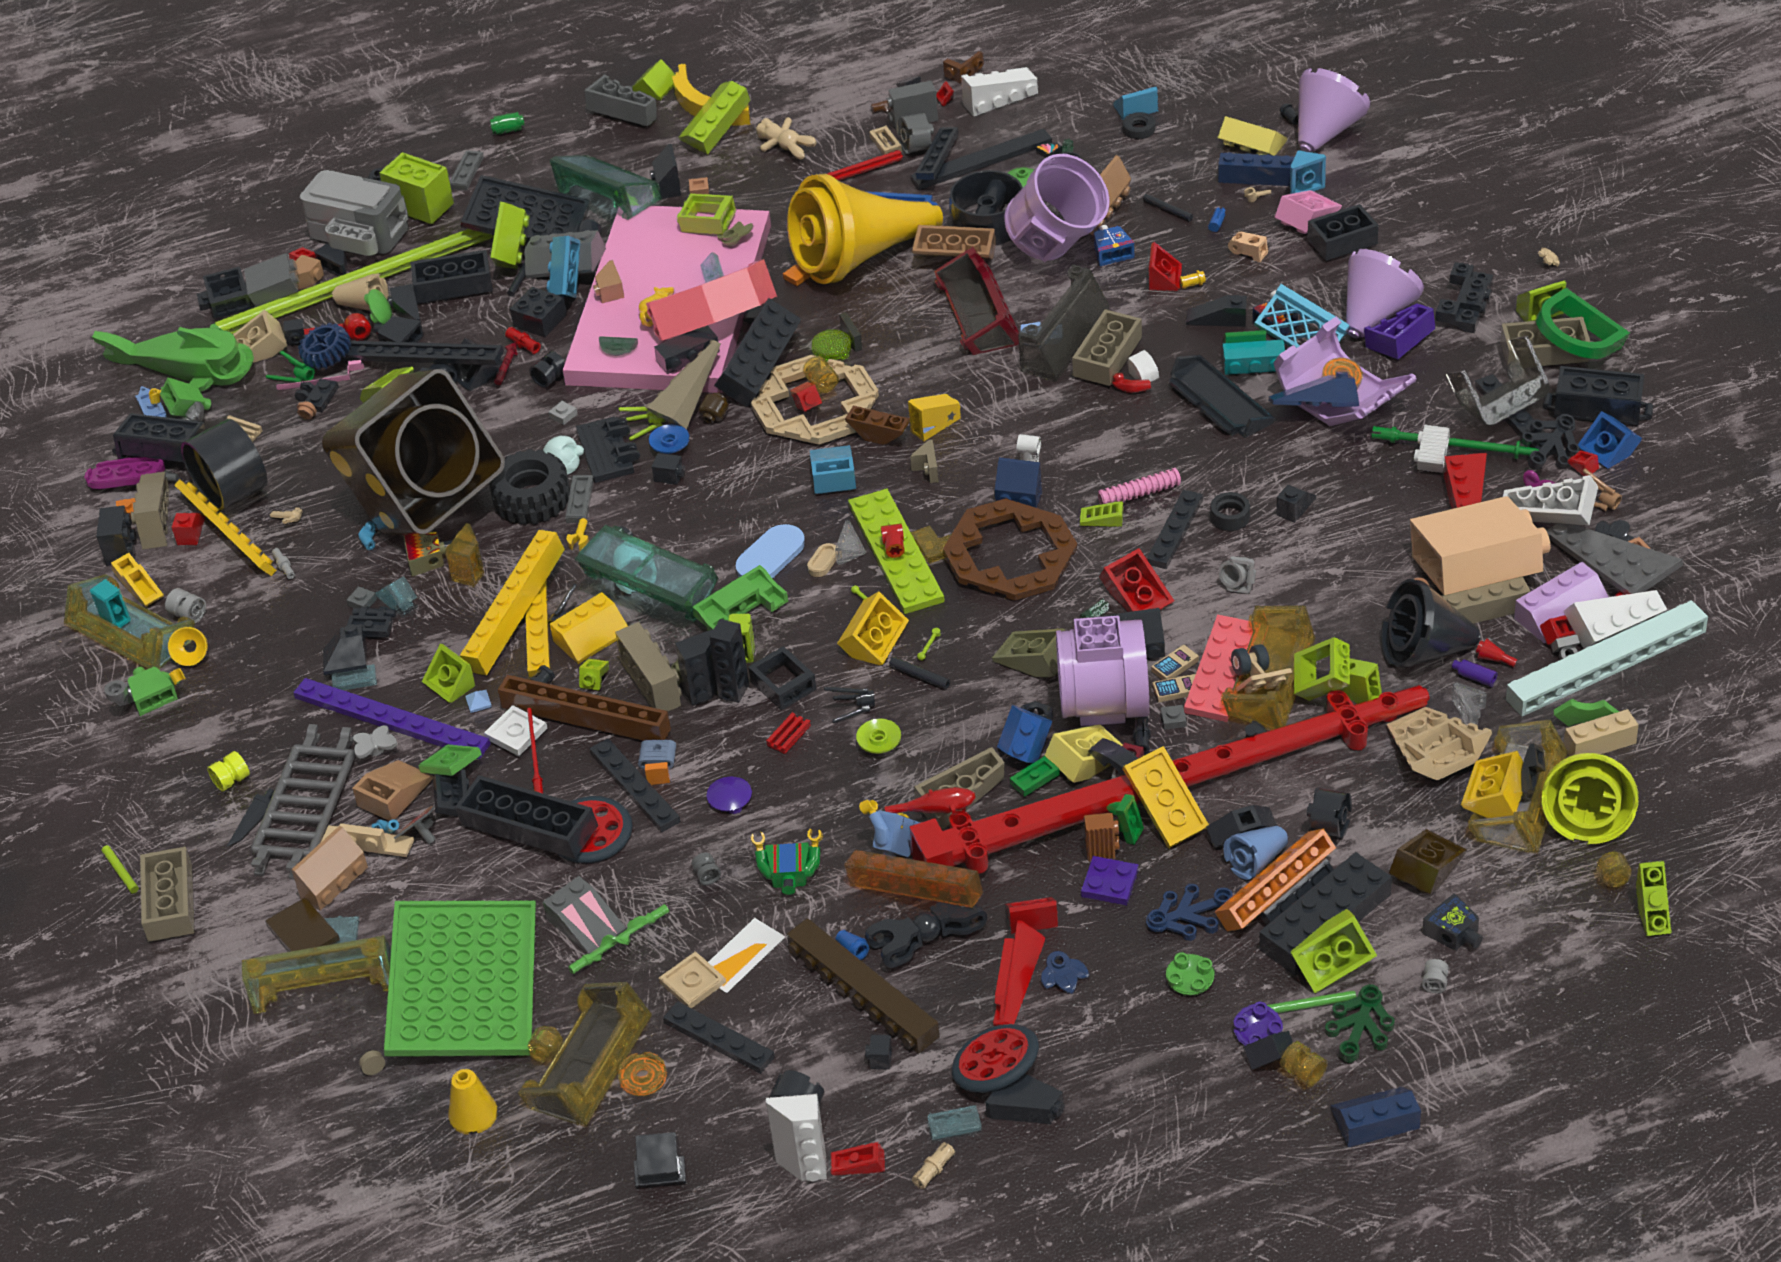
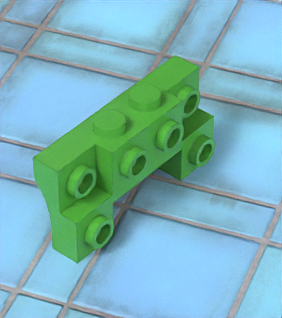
M759 565L692 607L693 614L709 631L715 628L719 619L729 621V615L745 614L759 604L764 605L773 612L788 602V595L771 578L767 570Z

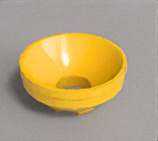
M180 628L169 638V654L180 665H195L207 653V639L196 628ZM189 639L196 643V649L193 652L186 651L184 647L185 642Z

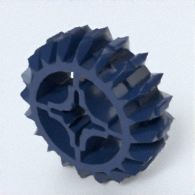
M328 323L327 325L322 324L320 327L315 326V329L312 331L309 330L307 335H303L304 339L299 341L300 345L298 346V353L304 364L313 369L321 370L323 367L325 369L328 366L334 367L335 363H340L341 358H346L345 354L350 352L351 340L342 326H338L337 323L333 325Z

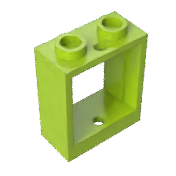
M690 194L677 215V223L680 225L681 232L723 234L736 213L733 196ZM697 212L715 213L714 217L695 216Z
M1333 637L1294 654V694L1311 701L1333 690L1350 685V649L1348 643ZM1330 656V674L1316 680V661Z

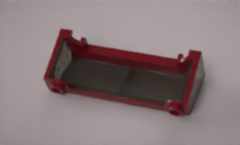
M971 247L934 271L937 277L935 283L940 290H945L963 332L960 342L965 350L969 349L973 355L1017 346L1023 342L991 268L974 247Z

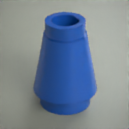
M845 930L837 933L836 941L861 960L867 955L869 945L864 938Z

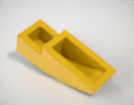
M130 553L111 563L113 573L145 607L164 597L141 564H137Z

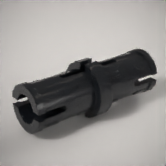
M1148 716L1134 717L1135 729L1133 731V738L1136 746L1143 747L1144 755H1146L1150 750L1149 739L1151 737V731L1148 728Z

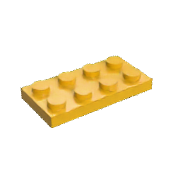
M1164 746L1122 768L1168 848L1205 830L1206 826L1209 825Z

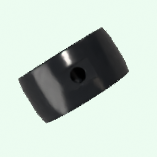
M995 170L977 171L963 176L955 182L950 191L949 210L952 227L995 229L996 245L1011 241L1005 226L1004 217L1006 210L1002 212L1000 210L1003 204L1008 205L1023 188L1022 184L1014 176ZM978 204L975 213L964 210L969 206Z

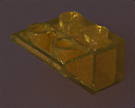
M466 523L462 530L457 533L452 543L447 546L445 554L452 581L475 587L484 575V569L478 542L471 525Z

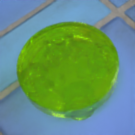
M841 330L822 331L812 339V351L815 356L819 357V360L823 361L847 359L851 350L850 336Z

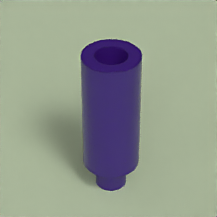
M1465 659L1462 662L1454 660L1452 668L1458 670V674L1489 687H1493L1496 682L1498 673Z

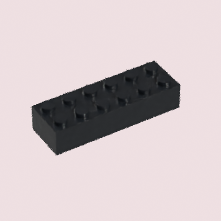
M768 298L714 386L748 408L796 330L801 318Z
M478 775L455 806L463 826L574 859L598 827L591 807Z
M1357 852L1353 853L1259 932V950L1296 976L1301 972V969L1292 956L1291 951L1327 920L1346 909L1360 922L1391 895L1392 876Z

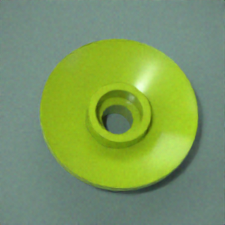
M873 719L860 726L856 739L858 745L867 752L885 753L894 749L899 744L901 731L898 725L890 720Z

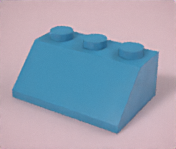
M571 236L553 237V242L550 243L549 248L552 257L548 264L550 280L547 282V291L564 298H576L580 240Z

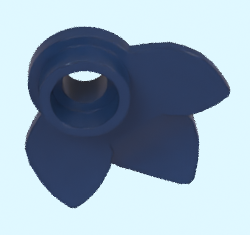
M1055 951L1047 957V967L1042 971L1041 981L1045 989L1057 985L1066 993L1073 994L1077 985V979L1088 978L1089 972L1080 960L1070 959L1064 952ZM1055 960H1061L1063 963L1056 964Z

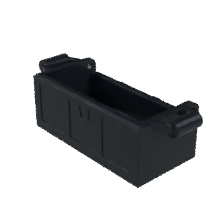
M1560 366L1557 392L1546 393L1543 401V408L1554 411V417L1568 414L1574 419L1595 421L1602 411L1614 417L1622 424L1638 425L1639 420H1651L1653 415V404L1641 401L1645 374ZM1552 398H1556L1555 406H1551ZM1641 407H1645L1644 415H1640Z
M130 413L113 434L115 447L112 449V452L117 455L118 459H124L126 455L184 462L181 444L204 432V422Z

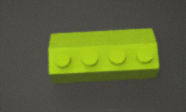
M733 81L722 83L678 137L679 140L708 155L751 101L747 89Z

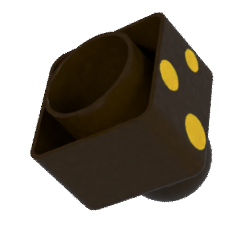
M442 369L398 375L327 431L322 439L323 450L377 529L385 535L426 534L497 477L503 471L505 464L502 453L451 376Z

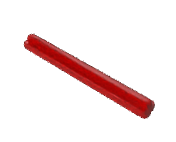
M897 150L827 174L839 181L903 159L901 151Z

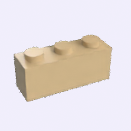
M1628 709L1566 728L1563 748L1569 756L1583 753L1604 754L1636 744L1639 725Z

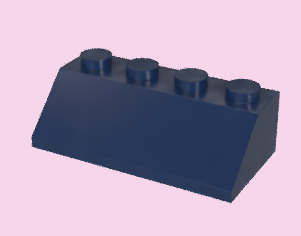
M1220 153L1218 183L1290 186V169L1295 157Z

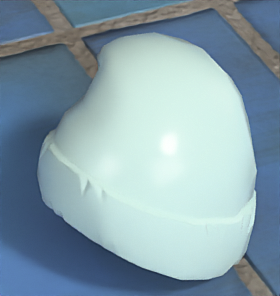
M569 436L554 437L548 441L543 449L545 453L550 452L563 462L567 475L577 469L580 463L579 456L584 453L583 447L577 445L574 439Z

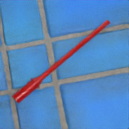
M527 708L534 767L532 783L534 791L543 793V779L538 771L532 709Z

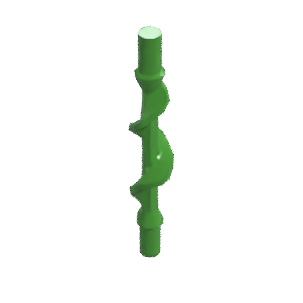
M663 904L645 916L635 917L627 924V930L616 937L605 935L600 947L590 954L582 955V958L569 965V971L574 974L585 966L590 965L593 961H600L602 954L617 943L628 945L630 943L629 936L647 924L655 923L657 919L669 912L668 907Z

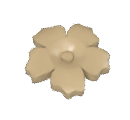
M1542 248L1538 252L1539 256L1544 257L1543 262L1545 264L1559 265L1558 257L1551 250Z

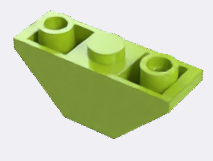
M1664 861L1639 863L1636 892L1638 910L1647 936L1670 934L1671 925Z

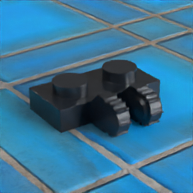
M319 379L314 386L311 382L303 381L299 387L301 390H296L294 396L300 401L312 403L317 412L323 413L339 388L338 382Z

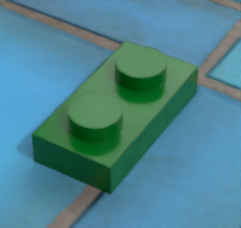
M1044 756L1010 777V785L1025 797L1060 775V771L1053 762Z

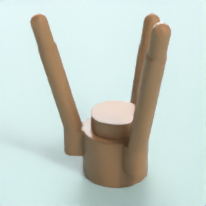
M1583 469L1587 476L1590 475L1598 485V490L1602 492L1599 500L1602 502H1595L1594 507L1607 511L1608 508L1615 510L1621 502L1622 495L1608 487L1587 469Z

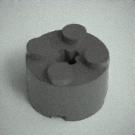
M925 113L903 116L897 120V135H901L902 141H899L904 153H914L929 149L932 143L931 134L934 133L933 125L928 123Z

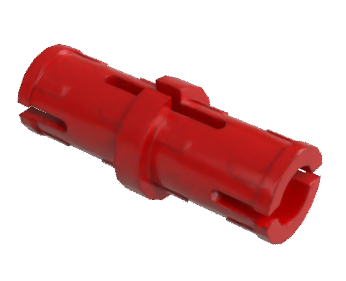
M509 327L506 330L505 337L514 341L518 347H524L533 354L539 352L541 344L531 339L527 333H521L514 327Z

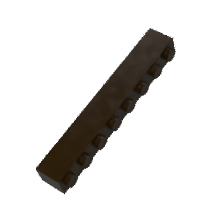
M805 919L786 934L787 948L793 956H798L802 959L809 969H814L818 972L825 982L833 984L841 995L849 997L857 1008L865 1010L873 1021L881 1023L889 1034L896 1035L908 1049L912 1048L920 1054L940 1038L939 1024L934 1018L811 920Z

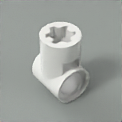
M1019 434L1017 452L1021 453L1020 459L1039 462L1041 437Z

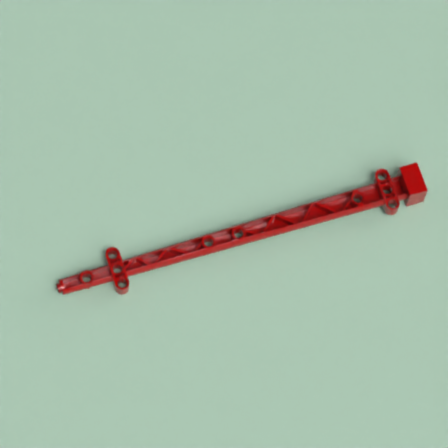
M1417 685L1394 693L1383 692L1378 698L1354 705L1345 692L1333 690L1327 696L1326 714L1225 745H1218L1212 749L1172 760L1186 786L1189 787L1340 735L1350 749L1362 750L1367 746L1369 725L1381 721L1391 722L1399 715L1427 706L1429 693L1426 688ZM1123 775L974 822L967 812L959 810L950 815V829L942 831L936 818L909 826L911 857L914 861L948 867L965 862L970 872L979 874L985 872L988 868V854L1085 822L1084 815L1110 813L1106 809L1107 806L1114 802H1121L1125 794L1134 795L1136 804L1142 802L1128 777ZM924 881L928 890L943 885Z

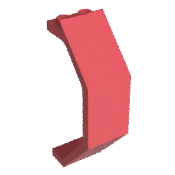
M764 259L748 264L749 266L699 286L646 303L647 313L652 319L654 332L659 341L716 323L765 303L768 298H775L777 295Z

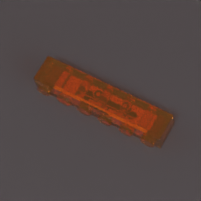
M854 850L844 864L850 886L971 908L974 907L983 894L979 874L975 870Z

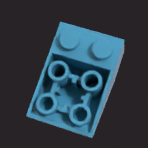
M850 445L810 450L815 494L856 489Z

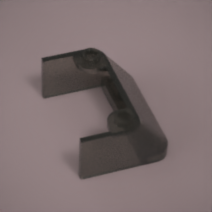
M1528 336L1508 340L1516 357V360L1510 362L1507 366V375L1510 381L1480 398L1473 389L1465 370L1446 374L1459 404L1482 424H1496L1549 393V382Z

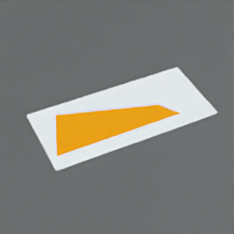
M754 918L708 962L726 979V983L720 989L726 993L729 992L785 936Z

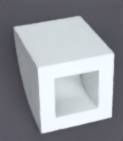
M1145 350L1128 358L1129 374L1135 380L1149 379L1152 382L1159 378L1157 366Z

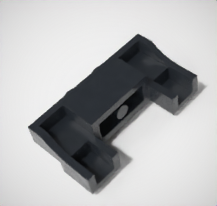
M1454 262L1449 283L1462 285L1457 301L1440 299L1435 321L1449 323L1459 327L1464 332L1475 334L1481 314L1486 312V301H1490L1493 275L1474 272V265Z

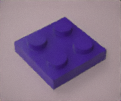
M1093 856L1081 889V897L1127 905L1139 871L1138 864Z

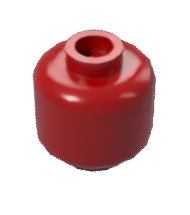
M353 313L344 321V329L352 340L363 341L370 335L371 325L364 315Z

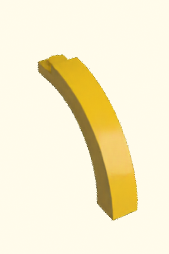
M679 64V72H676V76H672L675 96L679 104L688 113L696 116L710 97L700 93L691 86L687 79L686 64ZM748 105L732 125H751Z

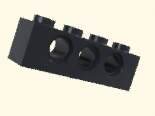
M719 619L709 636L718 695L720 699L739 703L749 686L740 623Z

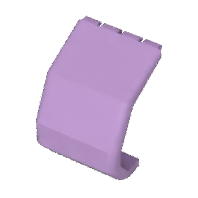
M1337 316L1325 323L1314 337L1297 348L1294 345L1276 358L1274 366L1284 391L1325 377V367L1333 360L1345 359L1351 361L1342 351L1335 332L1341 324ZM1347 361L1333 362L1334 366L1330 370V375H1333V370L1337 366H1346L1352 370V377L1355 378L1357 368ZM1332 363L1327 368V376L1329 375L1330 367L1333 365ZM1357 365L1361 372L1360 381L1356 384L1359 406L1332 407V404H1326L1325 402H1322L1320 406L1305 404L1303 401L1301 405L1297 406L1329 426L1362 419L1416 381V376L1410 374L1381 380ZM1344 367L1335 370V375L1338 371L1348 372L1351 375L1350 371ZM1358 371L1356 372V373H1357V376H1356L1355 382H1357V380H1358V378H1359V372H1358Z

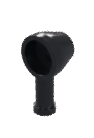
M1253 720L1245 728V738L1267 732L1268 730L1261 723Z

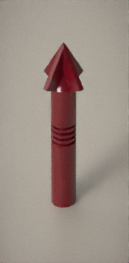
M515 342L505 346L507 352L494 380L496 385L502 384L513 356H518Z

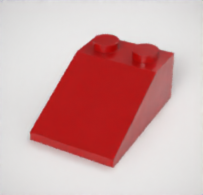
M1140 548L1104 567L1099 576L1110 595L1128 612L1160 608L1161 610L1175 601Z

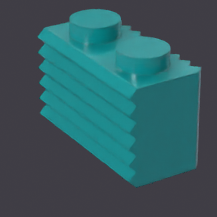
M105 579L90 589L89 592H91L94 604L103 622L114 630H118L131 621L120 588L115 587V585Z

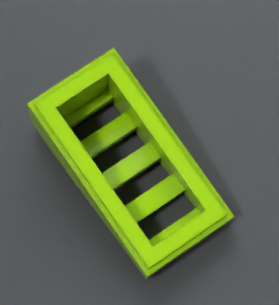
M1121 501L1081 508L1080 526L1122 527L1123 502Z

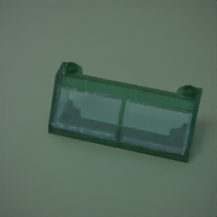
M589 155L555 156L549 160L559 192L565 194L570 191L571 187L578 185L612 199L615 208L620 207L624 213L621 216L624 219L629 220L662 199L660 186L657 182Z
M604 525L578 553L575 561L588 577L595 580L597 577L599 579L606 578L667 604L676 612L678 610L683 613L686 612L685 618L693 622L697 618L694 617L692 607L709 597L719 579L712 566L705 563L700 565L624 533L625 531L618 526H613L612 528Z

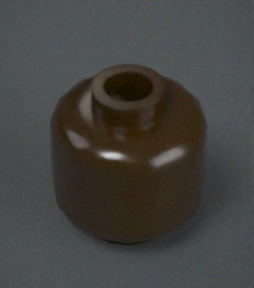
M719 393L707 394L699 407V413L707 423L720 422L728 410V403L726 398Z

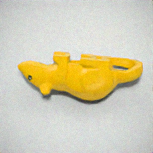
M654 287L655 293L640 301V321L644 326L651 327L653 325L652 319L647 313L646 303L672 295L674 287Z

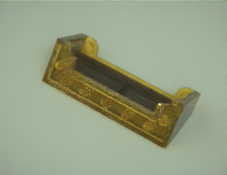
M628 982L595 983L583 986L577 999L578 1007L582 1013L539 1084L535 1080H527L518 1092L531 1110L577 1125L588 1124L652 1015Z

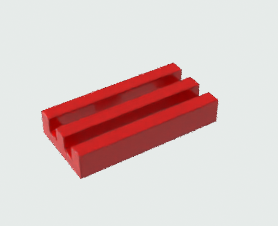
M792 712L766 740L767 746L786 754L811 726L810 720L806 719L804 721L801 716L797 718L796 714Z

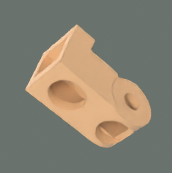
M1237 232L1229 241L1228 248L1234 254L1239 255L1242 253L1252 256L1254 261L1261 262L1268 253L1267 237Z

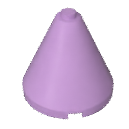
M1310 68L1303 72L1299 79L1298 144L1301 150L1304 152L1317 150L1367 113L1370 107V100L1366 93L1362 96L1357 92L1358 85L1340 74L1318 68L1317 72H1311L1312 69Z
M1359 249L1357 254L1354 251L1348 260L1346 323L1349 324L1348 334L1356 339L1365 336V327L1370 326L1372 328L1380 324V320L1384 318L1389 320L1397 312L1416 301L1424 290L1423 282L1411 269L1406 273L1399 268L1401 262L1368 249Z

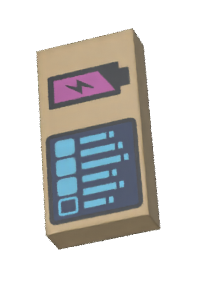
M1182 645L1152 665L1151 672L1162 680L1175 678L1199 662V656L1185 645Z
M1196 674L1153 682V689L1158 703L1188 697Z

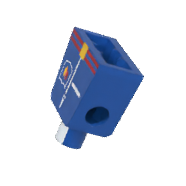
M1102 225L1094 233V248L1099 266L1135 258L1134 241L1121 227L1108 228L1107 225Z

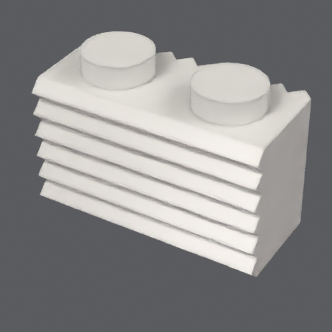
M1424 425L1423 431H1419L1418 444H1420V449H1416L1414 455V462H1417L1418 470L1443 473L1444 456L1447 453L1450 428Z

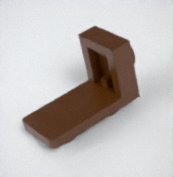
M978 51L962 64L947 58L943 61L944 77L961 84V75H968L970 77L983 67V52Z

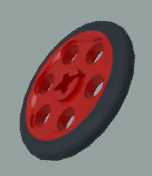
M587 796L570 801L591 807L598 827L575 859L558 854L560 857L576 863L599 862L615 855L626 845L632 832V818L628 810L619 802L603 796ZM600 811L608 812L602 817L596 815ZM610 825L618 826V828L613 831L607 830V827H609ZM598 841L606 842L603 846L594 845Z
M1004 1024L986 1029L967 1041L956 1054L952 1064L953 1079L957 1085L971 1092L984 1093L1006 1087L1023 1076L1033 1065L1039 1050L1038 1038L1033 1031L1018 1024ZM1007 1038L1004 1042L998 1043L1000 1040ZM1022 1045L1019 1049L1013 1050L1015 1047ZM984 1049L982 1052L976 1053L978 1050ZM1015 1062L1013 1066L1007 1067V1065ZM977 1066L975 1069L968 1071L971 1067ZM992 1073L989 1077L984 1078L985 1075Z

